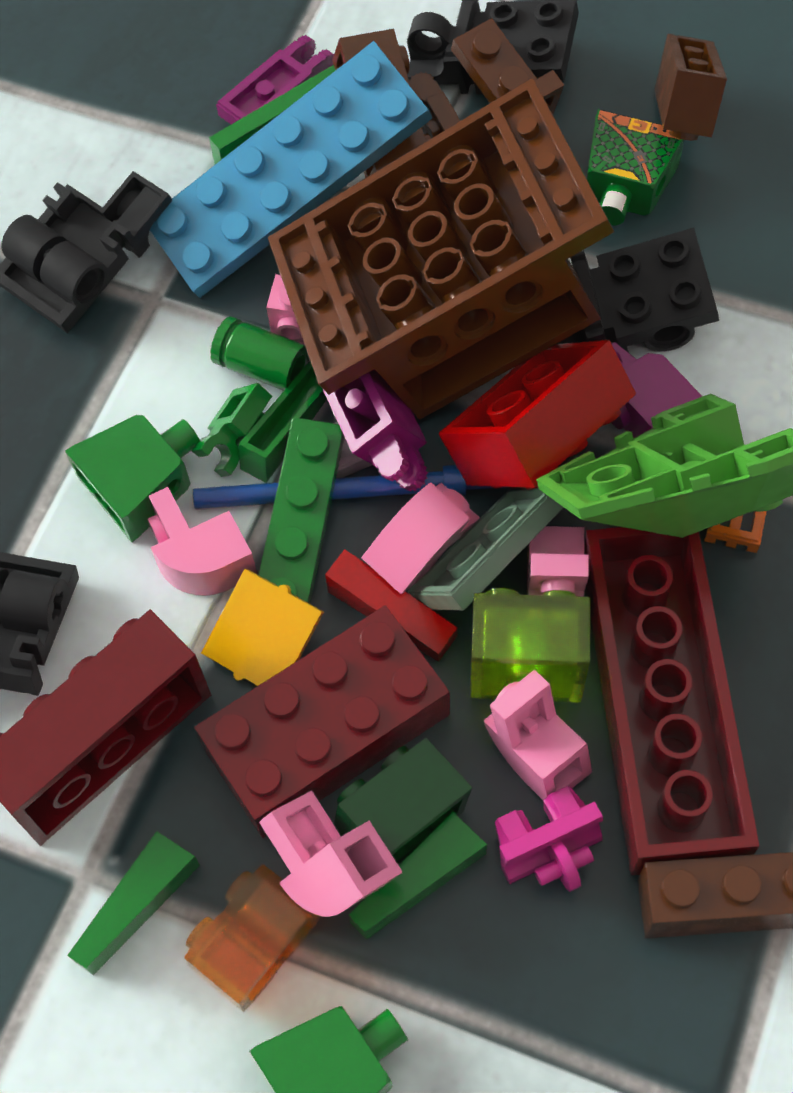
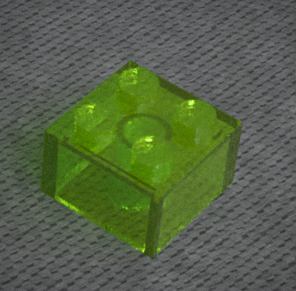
M507 588L491 589L486 593H474L470 698L496 699L507 685L521 681L535 670L550 684L553 701L582 702L590 665V597H576L574 593L565 590H553L543 595H519L518 592Z

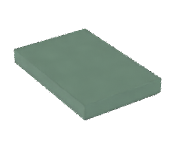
M525 487L509 488L432 568L408 590L409 594L430 609L465 610L564 507L540 491L539 488L531 490Z

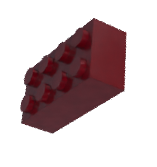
M385 605L194 726V729L203 749L263 839L267 834L259 822L270 812L310 791H313L318 801L322 800L392 754L398 748L450 715V691Z
M151 609L139 619L134 618L124 623L117 630L110 644L97 655L88 656L78 662L63 684L51 694L41 695L32 701L25 709L23 718L5 733H0V803L39 846L43 845L211 696L196 655Z

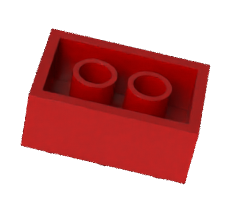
M610 340L555 344L514 367L438 434L467 485L491 486L492 488L525 487L528 490L538 488L536 479L555 470L568 457L581 452L588 445L587 439L600 427L613 422L620 416V409L636 395V392Z

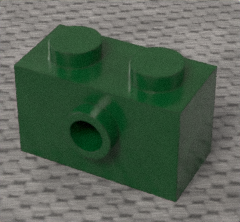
M427 738L410 750L406 746L398 748L383 762L380 768L382 771L367 783L362 778L358 779L340 794L337 799L338 806L334 826L341 836L370 820L398 864L410 855L452 812L457 816L464 812L473 787Z

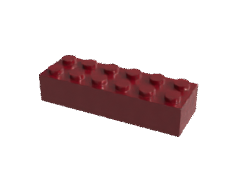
M625 527L586 530L584 555H589V577L586 584V592L631 876L640 875L645 862L754 855L760 846L699 532L681 538Z

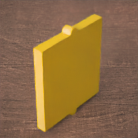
M244 569L201 654L234 672L233 676L236 680L246 679L259 686L301 658L324 611L293 595L290 586H277L249 569Z

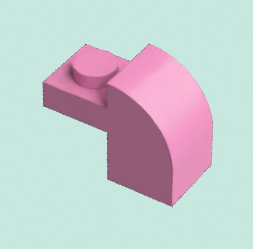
M430 482L392 518L361 558L395 590L403 594L416 584L432 568L445 550L459 540L480 517L469 508L467 500L460 493L448 489L442 483L435 486Z
M168 487L149 495L156 515L147 520L158 542L157 545L150 548L161 574L175 588L194 595H214L234 588L244 569H249L258 574L252 552L230 511L190 529Z
M545 526L527 545L528 613L584 614V590L589 577V555H584V527Z
M533 670L521 681L507 685L499 693L496 700L490 704L492 714L483 720L490 737L513 770L542 800L547 798L549 794L566 786L575 787L592 773L587 743L556 715L550 684L537 671Z
M313 791L275 809L259 822L291 872L279 884L294 902L313 914L319 916L338 915L382 888L402 873L399 865L370 820L341 836Z

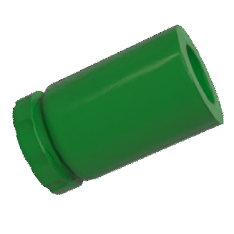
M232 316L226 317L221 322L214 335L210 350V358L213 363L222 367L226 366L228 369L283 391L309 362V355L305 345L247 322H242L240 319Z

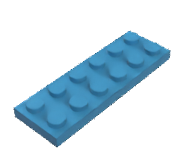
M373 41L174 196L171 203L153 223L150 231L193 293L201 298L270 244L267 237L323 204L429 122L432 116L421 99L375 41Z

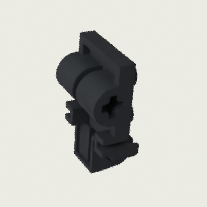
M462 0L456 26L451 25L440 14L434 12L419 13L412 20L407 38L410 56L408 79L410 80L411 76H414L415 73L427 72V74H431V77H434L438 85H459L461 94H468L470 85L474 84L476 93L483 94L453 54L451 46L454 38L492 18L537 79L554 70L564 83L579 15L577 0L487 2L486 9L483 12L480 10L478 0ZM421 31H429L437 34L439 37H429Z
M132 171L103 207L67 184L64 187L57 182L53 188L60 198L55 201L46 195L42 201L47 206V209L38 219L32 215H23L14 220L7 228L1 243L2 253L6 258L0 264V286L60 329L69 333L129 260L123 251V247L128 251H132L139 258L149 248L148 235L150 228L172 201L171 196L167 192Z
M694 227L597 255L599 267L593 269L589 268L584 251L570 257L572 267L601 319L557 344L610 340L611 344L616 342L629 353L627 346L645 342L646 347L650 350L670 351L687 344L695 335V327L719 321L716 303Z
M0 552V689L39 695L43 682L37 665H45L79 580L76 565Z

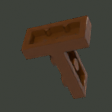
M492 18L453 39L451 51L489 103L533 78L551 113L554 115L564 88L563 82L554 70L537 79Z

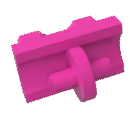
M566 786L549 794L543 800V808L551 821L546 825L533 830L523 810H514L496 819L495 828L500 845L501 868L509 884L534 873L541 886L559 878L569 892L581 887V879L577 869L594 862V857L589 847L603 840L599 822L603 821V815L595 802L585 806L570 786Z

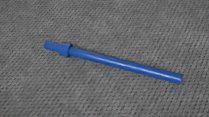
M456 465L443 466V471L428 472L426 475L428 479L425 480V485L421 486V489H423L430 482L435 486L442 483L448 489L455 490L462 496L466 495V490L492 488L491 486L467 485ZM381 475L336 478L332 500L417 494L421 489L418 488L416 491L412 490L410 492L400 487L396 480L392 482ZM278 483L194 488V508L205 509L274 504Z

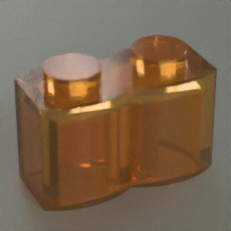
M264 864L253 874L248 870L243 872L226 893L225 899L229 903L224 911L214 920L210 917L204 918L193 929L186 941L189 951L184 959L189 967L242 1012L263 992L282 964L296 951L320 919L319 915L303 909L294 902L279 884L283 879Z

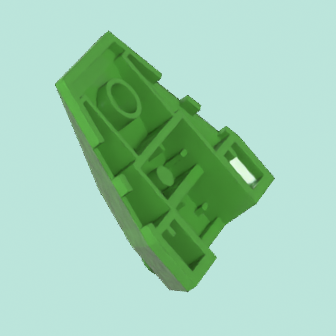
M708 394L653 416L651 418L653 428L633 438L630 431L614 437L616 448L596 459L594 452L588 451L536 479L540 491L581 520L683 538L752 511L762 512L775 509L783 503V499L793 496V429L788 428L744 445L736 404L713 394Z

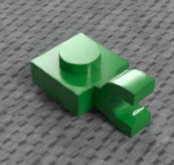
M259 383L234 389L208 426L211 432L196 443L192 452L198 457L208 456L214 447L218 448L221 460L216 465L214 471L221 477L230 476L239 462L237 439L245 437L264 415L262 411L272 398V395Z

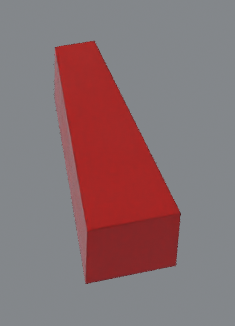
M346 549L343 550L325 574L328 593L366 617L386 605L416 647L438 662L458 636V627L406 591L400 594L373 568Z

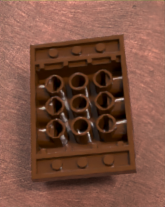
M531 78L267 238L318 384L330 395L375 369L420 420L600 320L601 318L568 258L614 233V230L534 79Z

